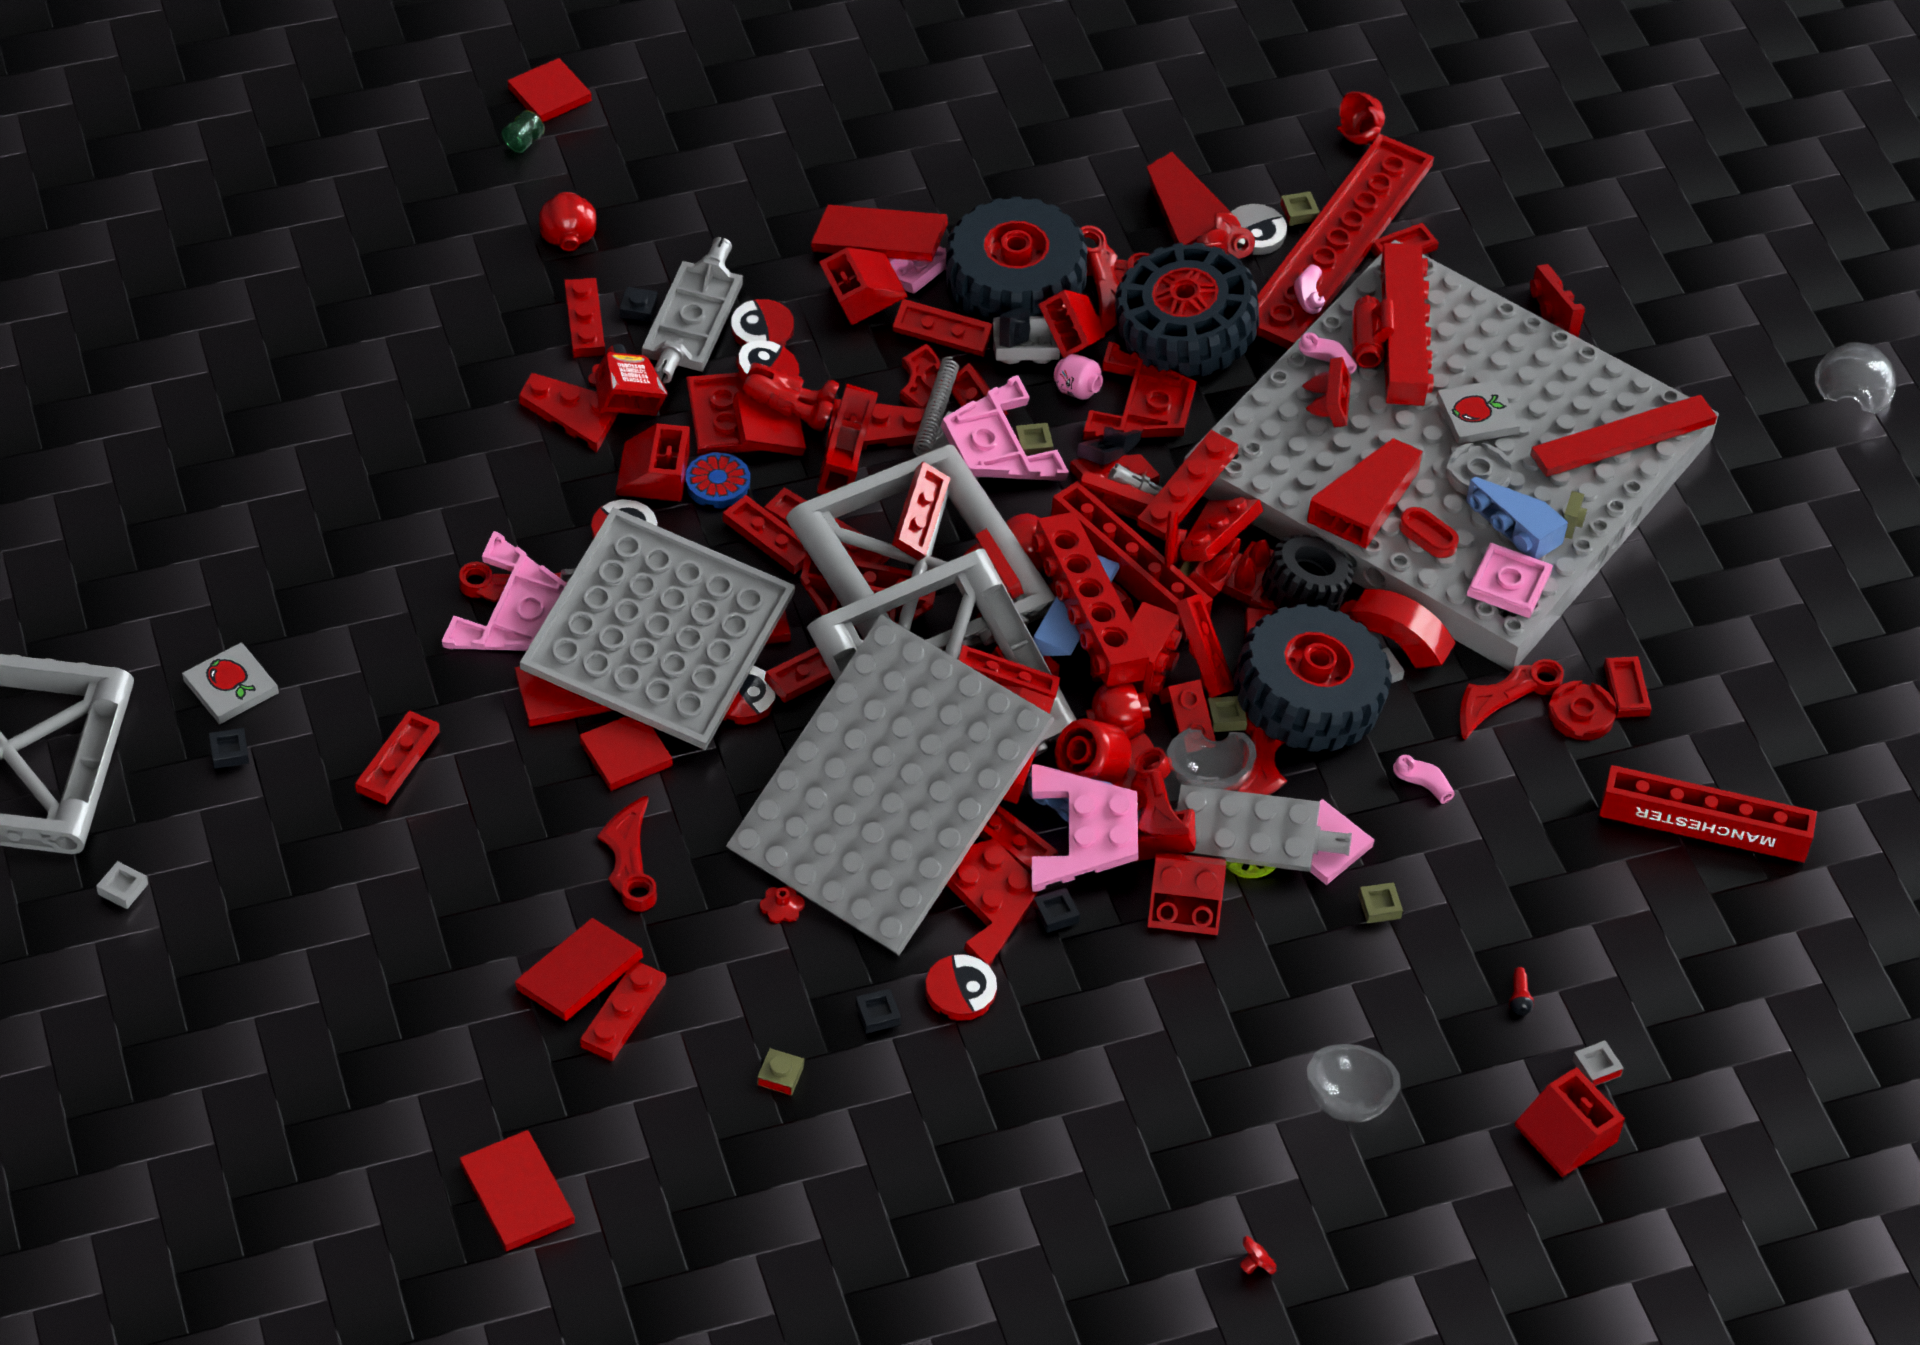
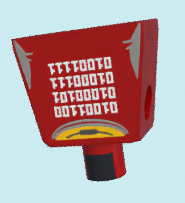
M615 344L608 348L595 373L600 411L656 416L668 395L649 358L644 355L627 354L625 347L621 344Z

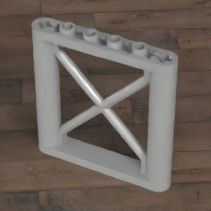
M954 445L943 446L803 502L793 508L786 517V521L842 607L870 596L874 592L841 542L912 564L914 568L911 578L927 570L947 563L946 561L931 557L948 497L974 536L987 528L1016 574L1024 594L1012 601L1026 627L1028 624L1044 618L1056 598ZM923 461L950 477L927 555L920 561L891 545V543L841 528L835 521L837 517L909 489L916 467ZM919 598L904 604L900 613L898 624L909 631ZM887 612L882 614L883 616L891 620ZM880 615L855 625L863 639H865ZM982 616L969 621L962 645L974 648L981 644L987 646L995 642ZM952 629L926 641L945 652Z
M978 549L825 614L807 626L816 647L836 682L863 642L854 628L855 625L956 583L963 597L945 650L947 654L956 659L958 658L974 604H976L1006 660L1051 675L1052 673L985 549ZM1059 686L1050 713L1055 720L1040 741L1035 757L1046 752L1048 745L1057 742V738L1063 728L1072 721L1077 720Z
M0 654V686L85 696L84 700L9 740L0 731V760L5 759L48 812L46 819L0 813V846L66 854H77L84 849L134 685V678L130 673L120 668L90 665L84 662L73 663L56 661L49 658L39 659L22 657L15 654ZM87 714L59 804L17 751Z

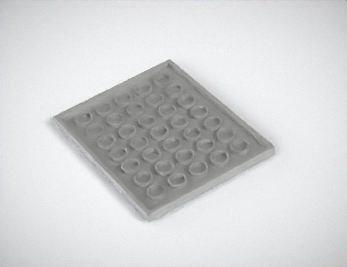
M881 614L726 847L892 952L900 955L1055 719L1049 713Z

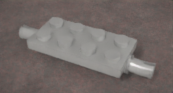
M721 237L715 238L708 255H705L697 263L682 261L642 346V355L658 361L654 369L660 380L664 373H666L663 383H669L672 380L677 366L703 372L743 285V275L731 273L725 266L728 254L732 250V244L725 238L720 247L718 246Z
M1181 785L1178 806L1177 809H1174V812L1193 809L1195 812L1196 831L1195 850L1182 854L1226 859V862L1311 872L1313 855L1318 854V851L1345 854L1347 856L1350 854L1352 833L1323 831L1318 826L1320 801Z

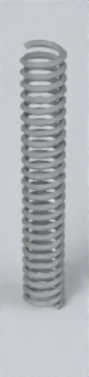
M951 356L945 357L941 361L919 431L912 447L913 452L917 456H920V454L916 450L921 454L931 452L937 437L940 423L959 370V365L955 361L947 360L952 359L953 357Z

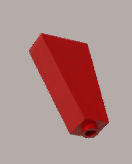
M1173 152L1147 166L1151 189L1175 244L1193 245L1205 232L1215 229V213H1231Z
M1392 438L1315 494L1310 500L1307 522L1366 549L1417 476L1423 451Z

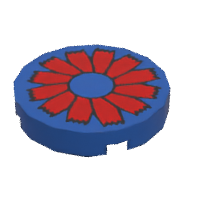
M713 452L701 455L691 462L686 470L685 488L689 497L696 503L703 506L706 503L714 505V508L723 509L731 507L748 494L750 472L747 465L738 457L728 453Z

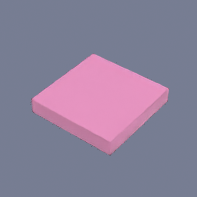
M1490 542L1469 585L1467 596L1530 619L1551 575L1553 565Z
M1322 799L1320 800L1318 826L1321 827V830L1352 833L1349 856L1318 851V854L1313 855L1311 873L1328 885L1373 847L1374 839Z

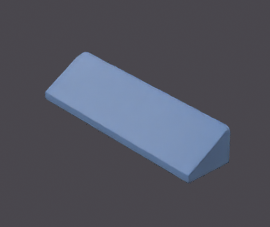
M1097 555L1112 583L1120 568L1119 563ZM1057 596L1034 634V641L1042 656L1071 655L1080 640V634L1076 626L1071 625L1068 619L1067 608L1064 602L1060 601Z

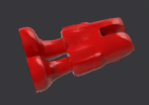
M752 363L743 386V391L751 396V399L757 400L762 404L765 403L770 408L786 416L794 414L804 420L814 430L822 432L833 407L832 402L839 388V382L829 380L820 390H809L802 387L804 380L798 375L784 370H776L763 364Z

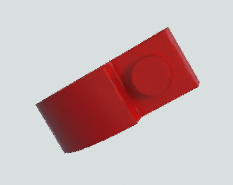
M846 383L824 455L817 493L823 495L855 482L863 442L878 397L877 392Z
M1365 589L1358 601L1351 600L1345 602L1339 610L1349 615V618L1356 623H1362L1367 627L1368 631L1383 634L1394 640L1402 647L1415 668L1443 665L1456 643L1444 624L1432 612L1418 602L1392 591Z

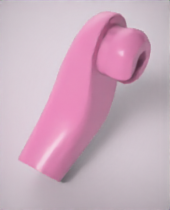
M1314 264L1309 265L1294 283L1297 299L1302 309L1309 314L1319 313L1325 303L1324 296L1319 297V292L1316 289V283L1322 271Z
M1312 332L1305 333L1301 337L1298 347L1302 354L1329 363L1332 358L1343 357L1349 374L1351 375L1355 372L1357 364L1339 342L1318 338Z
M1406 754L1399 756L1394 763L1393 771L1398 778L1425 787L1434 794L1440 803L1445 804L1454 797L1455 792L1437 766L1414 760L1410 755Z

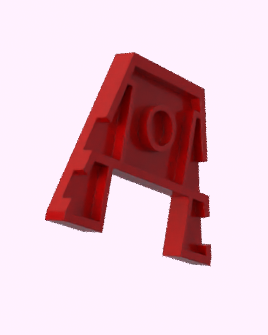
M1108 342L1102 371L1133 376L1123 416L1089 410L1083 439H1103L1104 427H1113V429L1124 433L1139 430L1142 431L1141 438L1184 436L1197 381L1171 369L1158 372V368L1153 365L1145 366L1143 360L1139 358V354L1133 352L1132 355H1129L1120 350V345Z
M995 838L973 844L946 884L987 926L965 943L964 951L969 956L979 958L991 966L998 952L1002 950L1015 927L1019 925L1033 904V898L1037 897L1040 891H1032V876Z

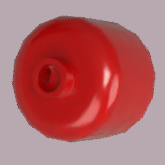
M1087 718L1072 721L1063 728L1055 746V760L1060 771L1111 784L1120 781L1125 776L1132 758L1131 743L1123 730L1116 725Z

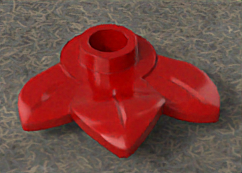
M1227 212L1215 213V229L1205 232L1196 240V243H1203L1207 247L1212 248L1215 246L1221 248L1226 254H1232L1237 259L1247 257L1255 247L1253 233L1241 227L1237 217ZM1244 238L1245 243L1243 247L1237 248V242Z

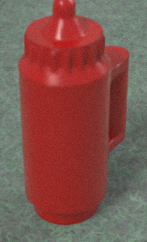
M1365 295L1355 302L1352 311V355L1356 363L1362 368L1377 367L1384 358V342L1395 331L1394 301L1392 299H1384L1379 302L1377 298Z

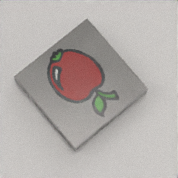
M1499 380L1437 391L1436 399L1458 445L1519 434L1520 424Z
M242 642L182 673L184 682L219 724L279 693L278 685Z

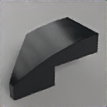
M1104 427L1103 439L1097 438L1079 443L1077 456L1100 465L1111 463L1125 455L1140 442L1142 431L1132 430L1124 433L1113 429V427Z

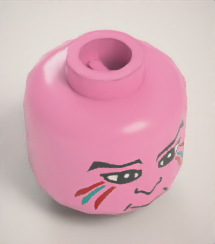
M1070 354L1066 358L1061 359L1054 370V380L1058 390L1080 400L1090 398L1101 389L1103 384V376L1101 375L1099 364L1092 359L1078 354Z

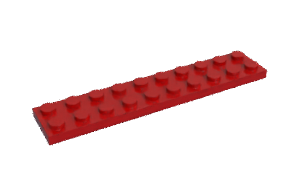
M1379 134L1257 295L1259 309V326L1256 329L1257 336L1289 349L1315 323L1370 251L1374 241L1381 236L1433 166L1434 156ZM1311 264L1318 266L1322 271L1316 283V289L1319 292V297L1324 296L1325 303L1317 314L1305 312L1294 291L1296 279Z

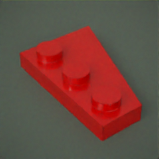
M531 373L519 394L520 404L548 422L555 421L565 428V433L573 438L577 436L588 442V447L595 452H598L619 414L600 411L596 391L535 373Z

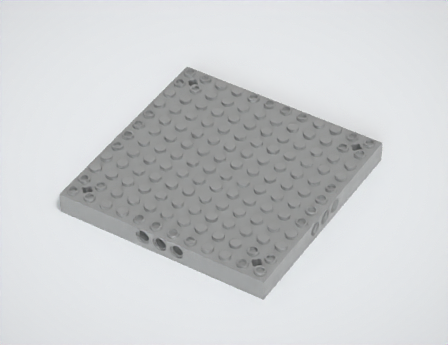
M1394 240V241L1392 242V243L1403 244V243H1401V242H1399V241H1397V240ZM1382 253L1305 333L1312 332L1318 338L1339 342L1353 358L1352 311L1355 302L1365 295L1375 297L1379 302L1382 301L1380 275ZM1422 254L1423 258H1428V271L1424 281H1429L1428 299L1425 300V304H1430L1429 323H1426V327H1431L1430 346H1427V350H1432L1433 354L1431 370L1428 369V374L1434 375L1432 393H1427L1425 405L1386 404L1384 358L1374 368H1362L1357 364L1355 372L1350 375L1351 390L1347 426L1334 428L1330 417L1316 416L1306 410V407L1311 402L1325 394L1311 392L1303 388L1302 385L1315 375L1328 371L1330 363L1302 354L1298 347L1301 340L1300 337L1211 429L1237 443L1239 446L1238 453L1202 496L1209 500H1232L1238 497H1244L1245 500L1260 499L1264 511L1251 524L1279 540L1285 537L1290 538L1291 535H1298L1300 537L1310 535L1312 538H1320L1328 544L1331 543L1336 546L1338 551H1342L1346 555L1345 559L1350 561L1351 569L1354 571L1352 578L1354 583L1365 589L1392 591L1418 602L1444 624L1454 640L1512 672L1514 666H1518L1710 442L1716 423L1545 477L1530 455L1533 446L1690 397ZM1499 380L1520 424L1519 434L1470 443H1474L1473 446H1482V443L1489 444L1502 450L1511 462L1512 475L1507 488L1546 502L1563 518L1571 491L1585 494L1582 508H1586L1587 513L1583 527H1576L1572 539L1564 537L1562 545L1538 559L1552 564L1553 568L1530 619L1467 596L1469 585L1490 542L1521 554H1526L1520 552L1515 544L1501 532L1496 531L1492 524L1480 513L1475 512L1466 502L1467 496L1456 491L1449 483L1446 475L1449 456L1455 448L1464 444L1458 445L1436 399L1438 390ZM1714 411V413L1717 415V419H1718L1719 413L1716 412V411ZM1392 438L1423 451L1417 476L1366 549L1307 522L1310 500L1315 494ZM1200 442L1184 457V461L1195 450V448L1200 444ZM1411 507L1424 508L1454 529L1459 536L1456 553L1448 558L1434 557L1407 538L1399 528L1403 511Z

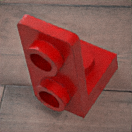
M1200 679L1169 686L1159 691L1161 705L1171 703L1184 753L1216 745Z

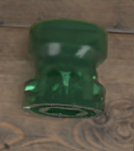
M524 110L516 117L515 122L509 123L502 130V137L509 148L515 152L522 153L531 146L532 141H536L544 134L545 127L542 120L535 113Z

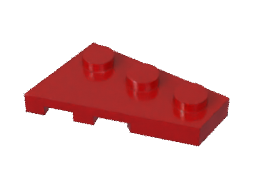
M1548 264L1536 266L1534 278L1530 281V292L1533 298L1538 300L1542 318L1579 338L1585 307L1582 304H1574V294L1570 290H1563L1562 280Z
M834 399L827 444L841 399ZM875 403L862 450H867V445L881 443L888 447L914 444L925 409Z
M1238 497L1232 500H1209L1179 549L1183 561H1210L1264 511L1260 499L1245 500L1244 497Z

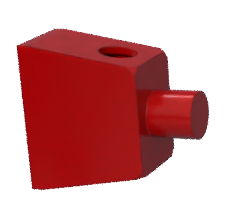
M1063 290L1038 304L1063 359L1105 337L1100 318L1096 314L1087 295Z

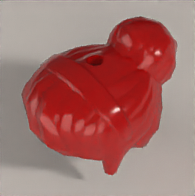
M1353 91L1346 93L1339 107L1342 125L1337 126V130L1349 142L1355 145L1371 143L1378 137L1385 122V114L1380 100L1366 93Z

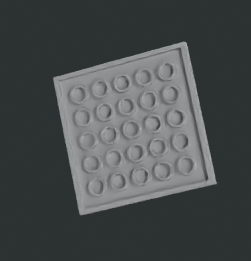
M613 507L521 659L520 669L706 750L794 595L795 585Z

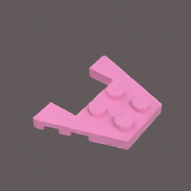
M1018 375L1008 379L1007 384L1000 388L996 386L988 391L987 396L977 402L973 400L944 417L941 428L949 444L955 446L975 477L1064 481L1067 479L1069 471L1058 450L1026 456L1003 412L1004 410L1028 404L1030 397Z
M493 531L482 555L483 562L511 571L512 573L487 626L453 616L442 639L444 648L527 651L567 584L543 565H538L527 557L526 552L519 547L515 548L507 542L505 537L499 532Z
M1032 764V799L1069 798V855L1032 857V891L1046 889L1045 885L1062 881L1063 884L1075 880V876L1093 870L1095 873L1138 860L1137 791Z

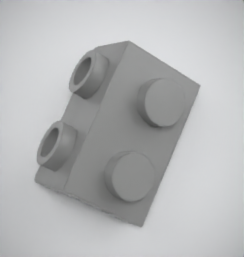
M1030 316L1031 329L1029 340L1011 348L999 345L1000 317L993 318L992 347L996 361L1016 364L1020 360H1033L1036 363H1049L1051 360H1060V350L1044 316Z

